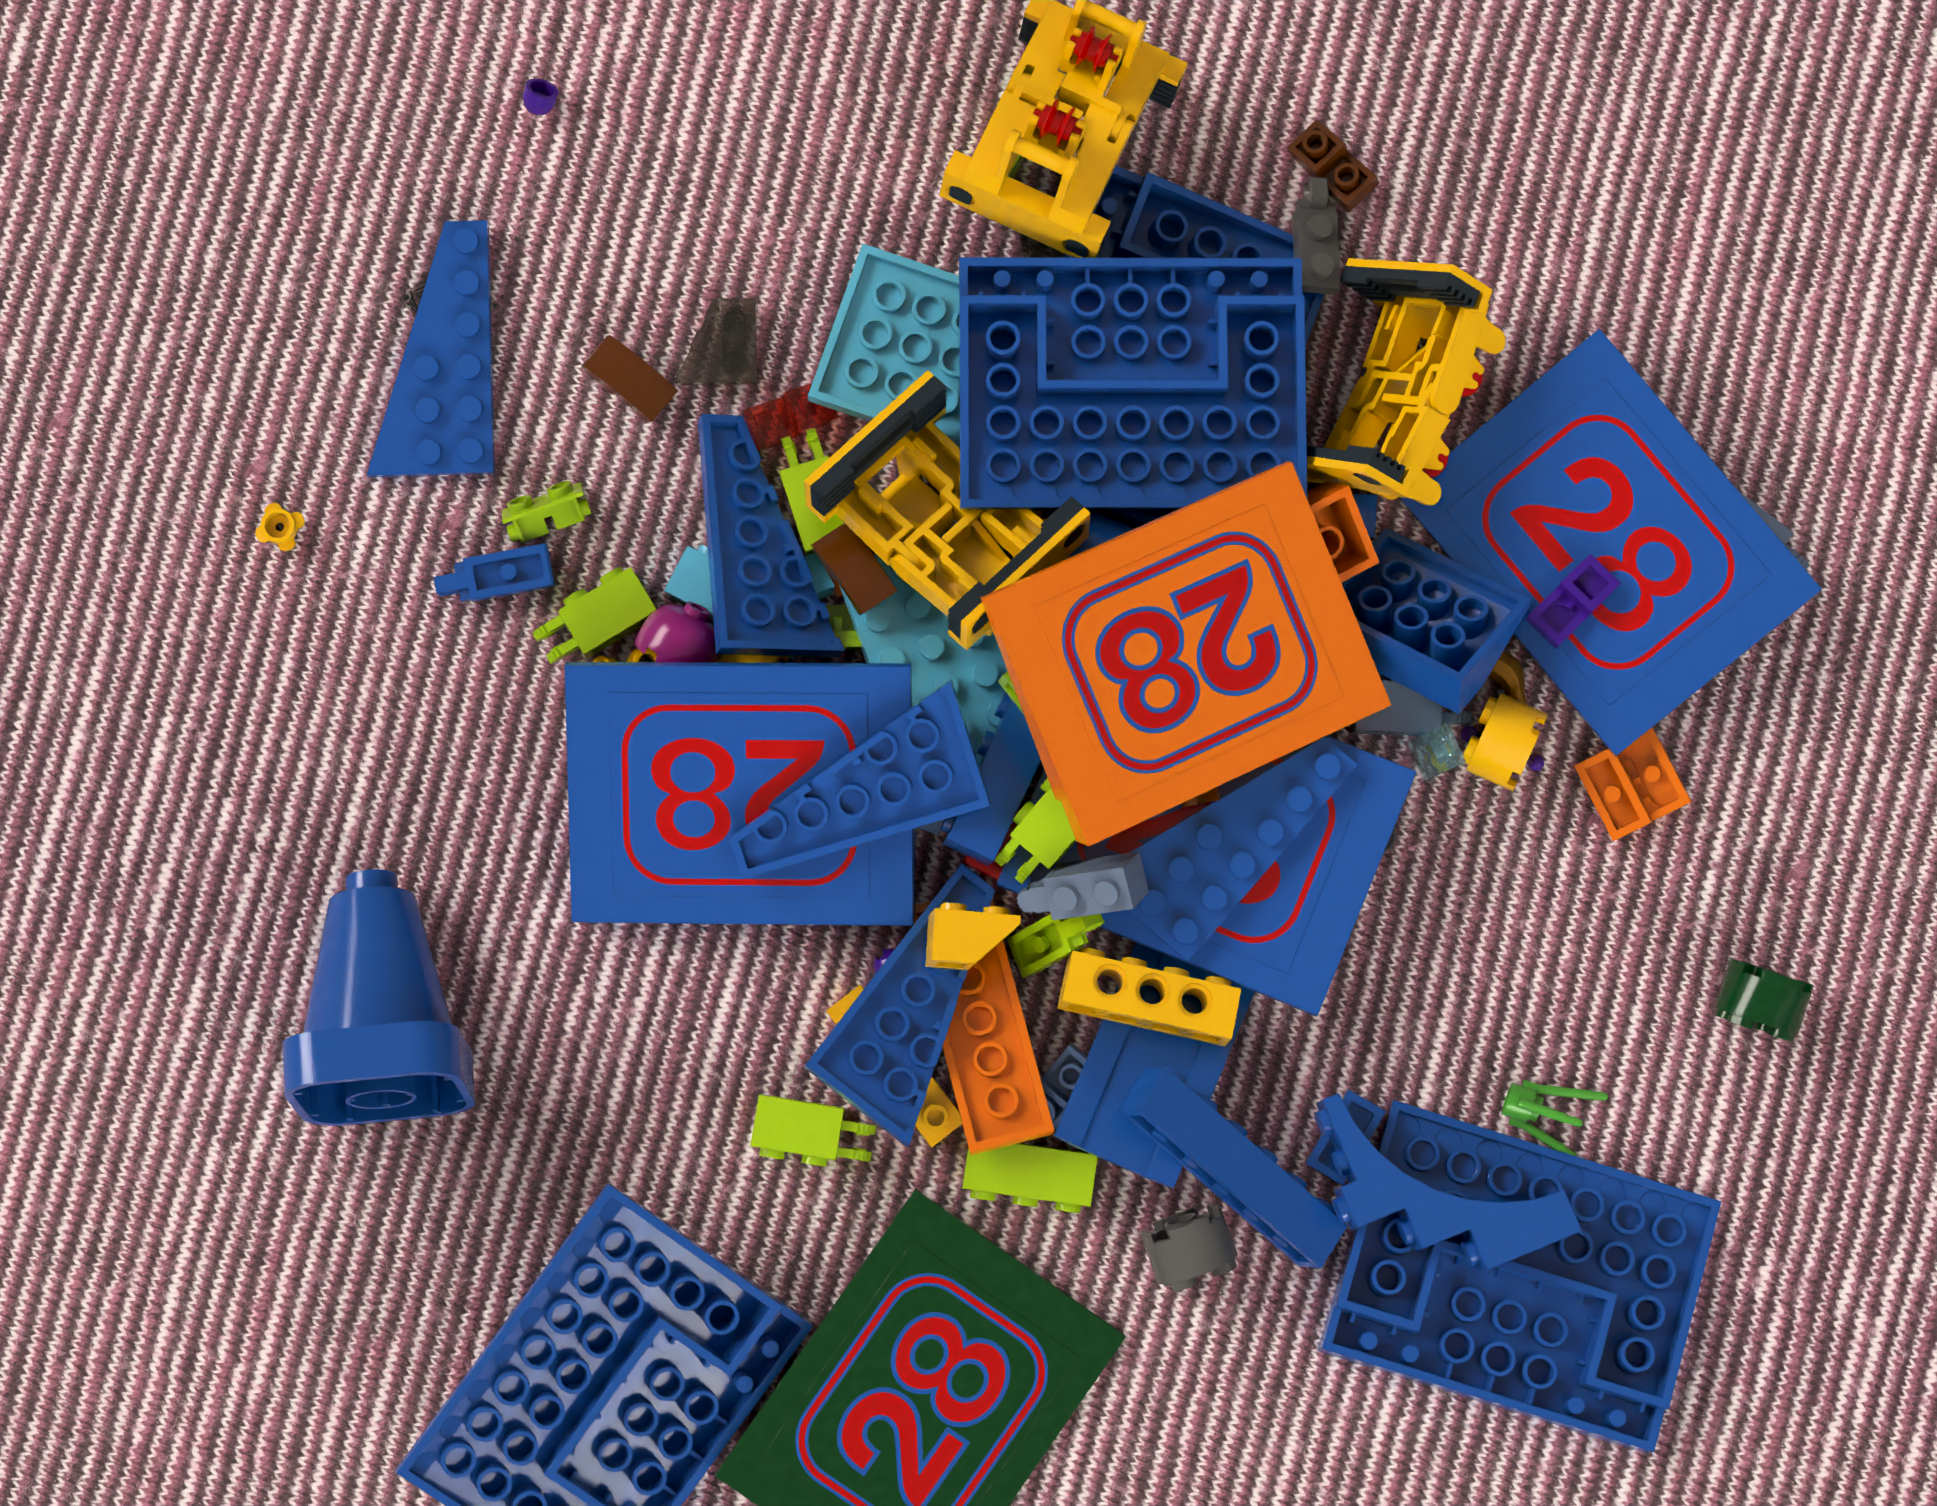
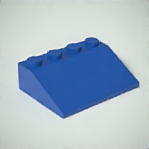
M1386 527L1372 542L1380 563L1342 582L1343 588L1378 673L1460 714L1484 685L1531 605V599Z

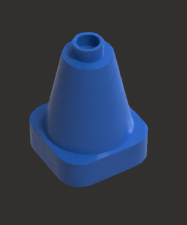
M369 869L347 875L345 878L346 890L333 895L329 899L303 1033L285 1039L282 1044L284 1097L304 1121L328 1126L438 1117L457 1114L471 1109L475 1105L473 1054L460 1029L451 1022L415 895L408 890L398 888L397 874L392 871Z

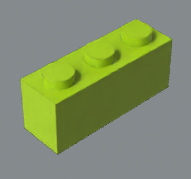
M1017 1143L971 1156L968 1148L962 1189L971 1190L970 1198L995 1201L997 1193L1013 1196L1012 1204L1038 1207L1039 1200L1056 1202L1055 1210L1080 1213L1081 1206L1091 1207L1098 1157L1087 1152Z

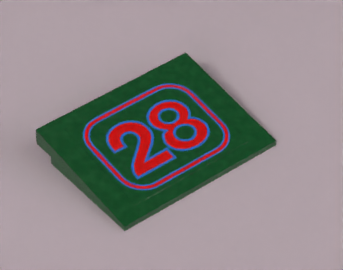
M915 1188L717 1470L715 1477L757 1506H1009L1124 1341L1126 1335L961 1218L949 1212Z

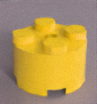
M1502 693L1498 699L1490 696L1478 721L1486 725L1480 738L1472 735L1461 758L1462 762L1468 764L1466 771L1513 792L1517 780L1511 778L1512 772L1519 775L1522 774L1540 733L1533 726L1535 722L1544 725L1548 714Z

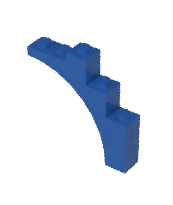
M1339 1093L1316 1103L1319 1111L1315 1112L1314 1115L1318 1128L1324 1137L1330 1136L1336 1150L1331 1153L1334 1166L1340 1177L1346 1176L1349 1184L1334 1190L1337 1198L1333 1199L1332 1203L1339 1221L1342 1224L1348 1223L1350 1230L1398 1211L1401 1219L1396 1222L1397 1228L1406 1245L1412 1244L1414 1251L1462 1233L1465 1241L1461 1242L1463 1254L1470 1266L1476 1265L1478 1272L1492 1269L1582 1231L1565 1190L1534 1200L1497 1203L1464 1199L1433 1189L1402 1172L1376 1150L1355 1124Z

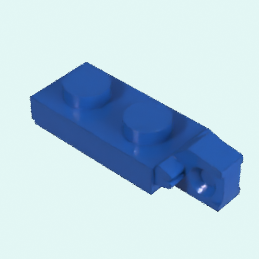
M547 543L463 558V562L454 564L455 573L434 577L436 593L439 597L459 594L461 602H476L556 587Z

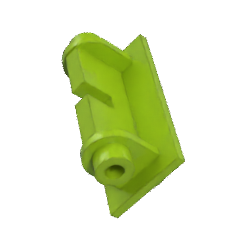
M563 481L547 489L548 494L534 499L531 498V495H524L507 503L508 508L501 510L503 524L510 521L513 522V524L506 526L511 542L520 540L521 543L548 534L549 530L544 518L552 516L557 530L585 521L584 516L590 515L592 512L586 498L578 500V497L584 495L582 483L578 482L572 485L571 481Z

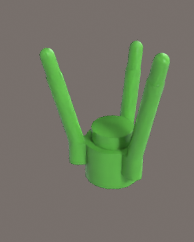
M1523 1080L1522 1085L1512 1082L1501 1111L1502 1115L1510 1117L1508 1124L1523 1129L1554 1150L1577 1157L1574 1151L1527 1120L1536 1122L1540 1114L1576 1127H1581L1583 1121L1566 1113L1543 1106L1544 1098L1536 1094L1606 1101L1608 1094L1592 1090L1541 1085L1527 1080Z

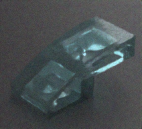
M1448 723L1407 743L1424 781L1466 762Z

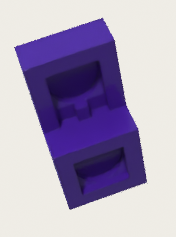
M1589 554L1527 616L1526 620L1557 649L1621 583L1593 555Z

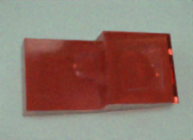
M812 383L787 391L780 398L745 409L740 414L747 424L758 452L782 444V438L790 436L792 440L807 434V430L823 427L837 420L839 416L836 410L808 401V393Z

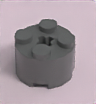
M1208 1204L1206 1207L1209 1213L1200 1215L1194 1213L1192 1208L1186 1209L1154 1222V1233L1148 1230L1140 1232L1158 1284L1171 1286L1173 1291L1176 1292L1196 1285L1198 1283L1196 1277L1211 1271L1213 1276L1222 1275L1237 1267L1235 1258L1238 1256L1220 1204Z

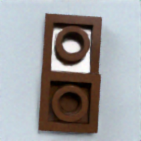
M1317 119L1287 147L1291 156L1311 177L1327 178L1329 195L1348 212L1379 185L1377 176L1348 152L1346 144Z
M607 335L581 365L611 395L617 394L647 423L653 422L678 392L655 369L611 335Z
M845 523L811 544V547L833 581H838L859 615L867 612L897 592L890 578L865 543Z

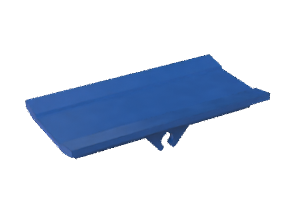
M1135 943L1130 954L1132 958L1146 961L1148 968L1163 971L1164 967H1177L1187 970L1189 977L1205 980L1207 976H1216ZM1231 982L1232 987L1241 989L1233 1036L1225 1047L1103 1019L1054 1133V1137L1137 1175L1173 1189L1183 1166L1118 1111V1109L1145 1068L1172 1067L1187 1078L1186 1085L1195 1093L1203 1094L1211 1099L1255 991ZM1118 985L1116 987L1114 994L1118 992ZM1149 985L1140 987V996L1145 1002L1149 1004L1160 1002V995L1157 989ZM1193 995L1182 996V1005L1185 1010L1193 1014L1202 1011L1201 1002L1197 997Z

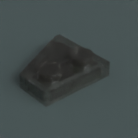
M756 298L713 299L704 316L705 320L690 345L691 349L681 369H678L675 375L676 386L757 384Z

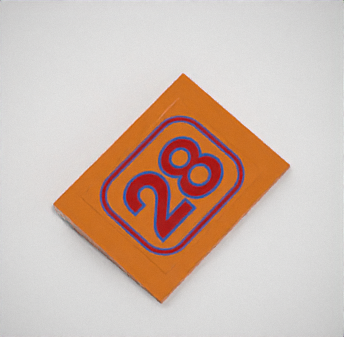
M1290 461L980 597L1054 797L1062 802L1076 841L1088 847L1391 706L1293 463Z

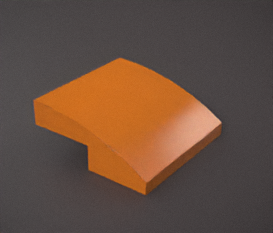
M1654 727L1649 729L1616 757L1607 748L1574 765L1612 841L1692 802Z

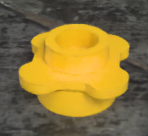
M271 503L266 506L265 514L261 519L260 526L256 528L255 535L262 543L269 541L277 544L282 551H290L296 545L294 538L298 529L302 528L305 524L304 517L299 512H287L278 503ZM279 523L284 525L282 531H277L276 529Z

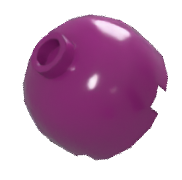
M687 601L685 607L670 604L657 608L647 617L634 641L636 647L643 654H645L648 647L656 652L658 655L655 662L718 663L721 655L716 654L714 623L708 619L710 612L705 607L691 601Z

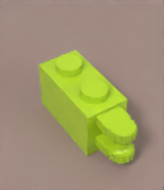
M815 428L806 431L809 449L813 451L815 460L799 464L794 441L791 440L790 436L781 439L790 468L781 470L779 473L806 555L815 553L811 544L844 524L836 514L824 523L806 506L804 480L829 459L828 455L824 456Z
M622 567L609 571L599 579L602 584L588 593L583 588L569 595L563 600L565 607L558 610L560 615L534 630L532 634L538 642L552 637L566 626L573 636L570 640L550 650L546 655L550 664L562 660L579 649L589 659L642 627L647 617L657 608L631 567L623 571Z
M1048 778L1040 787L1045 794L1036 805L1028 801L1013 818V821L1018 826L1010 834L1012 839L994 860L1000 866H1003L1015 856L1017 849L1021 845L1033 856L1020 867L1015 876V879L1021 884L1030 877L1041 863L1048 869L1056 865L1076 842L1063 804L1055 799Z
M760 1094L750 1146L760 1148L759 1156L784 1160L785 1152L801 1154V1163L826 1167L827 1159L836 1160L837 1157L871 1162L872 1152L867 1151V1149L841 1147L839 1143L842 1130L854 1132L857 1135L869 1136L875 1135L877 1125L843 1120L844 1107Z

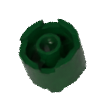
M1730 958L1714 1006L1717 1008L1715 1016L1749 1029L1754 1027L1774 1037L1793 1042L1795 1034L1799 1033L1814 985Z

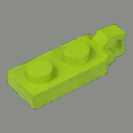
M1051 914L1007 938L1022 979L1034 976L1070 956L1072 951L1083 949L1084 945L1089 943L1086 933L1095 930L1105 923L1102 915L1094 914L1052 920Z

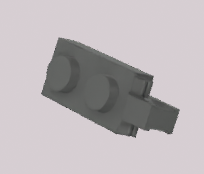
M1310 177L1307 185L1303 186V199H1298L1296 210L1292 214L1294 258H1302V292L1336 295L1341 289L1338 215L1335 212V202H1327L1329 197L1327 178Z

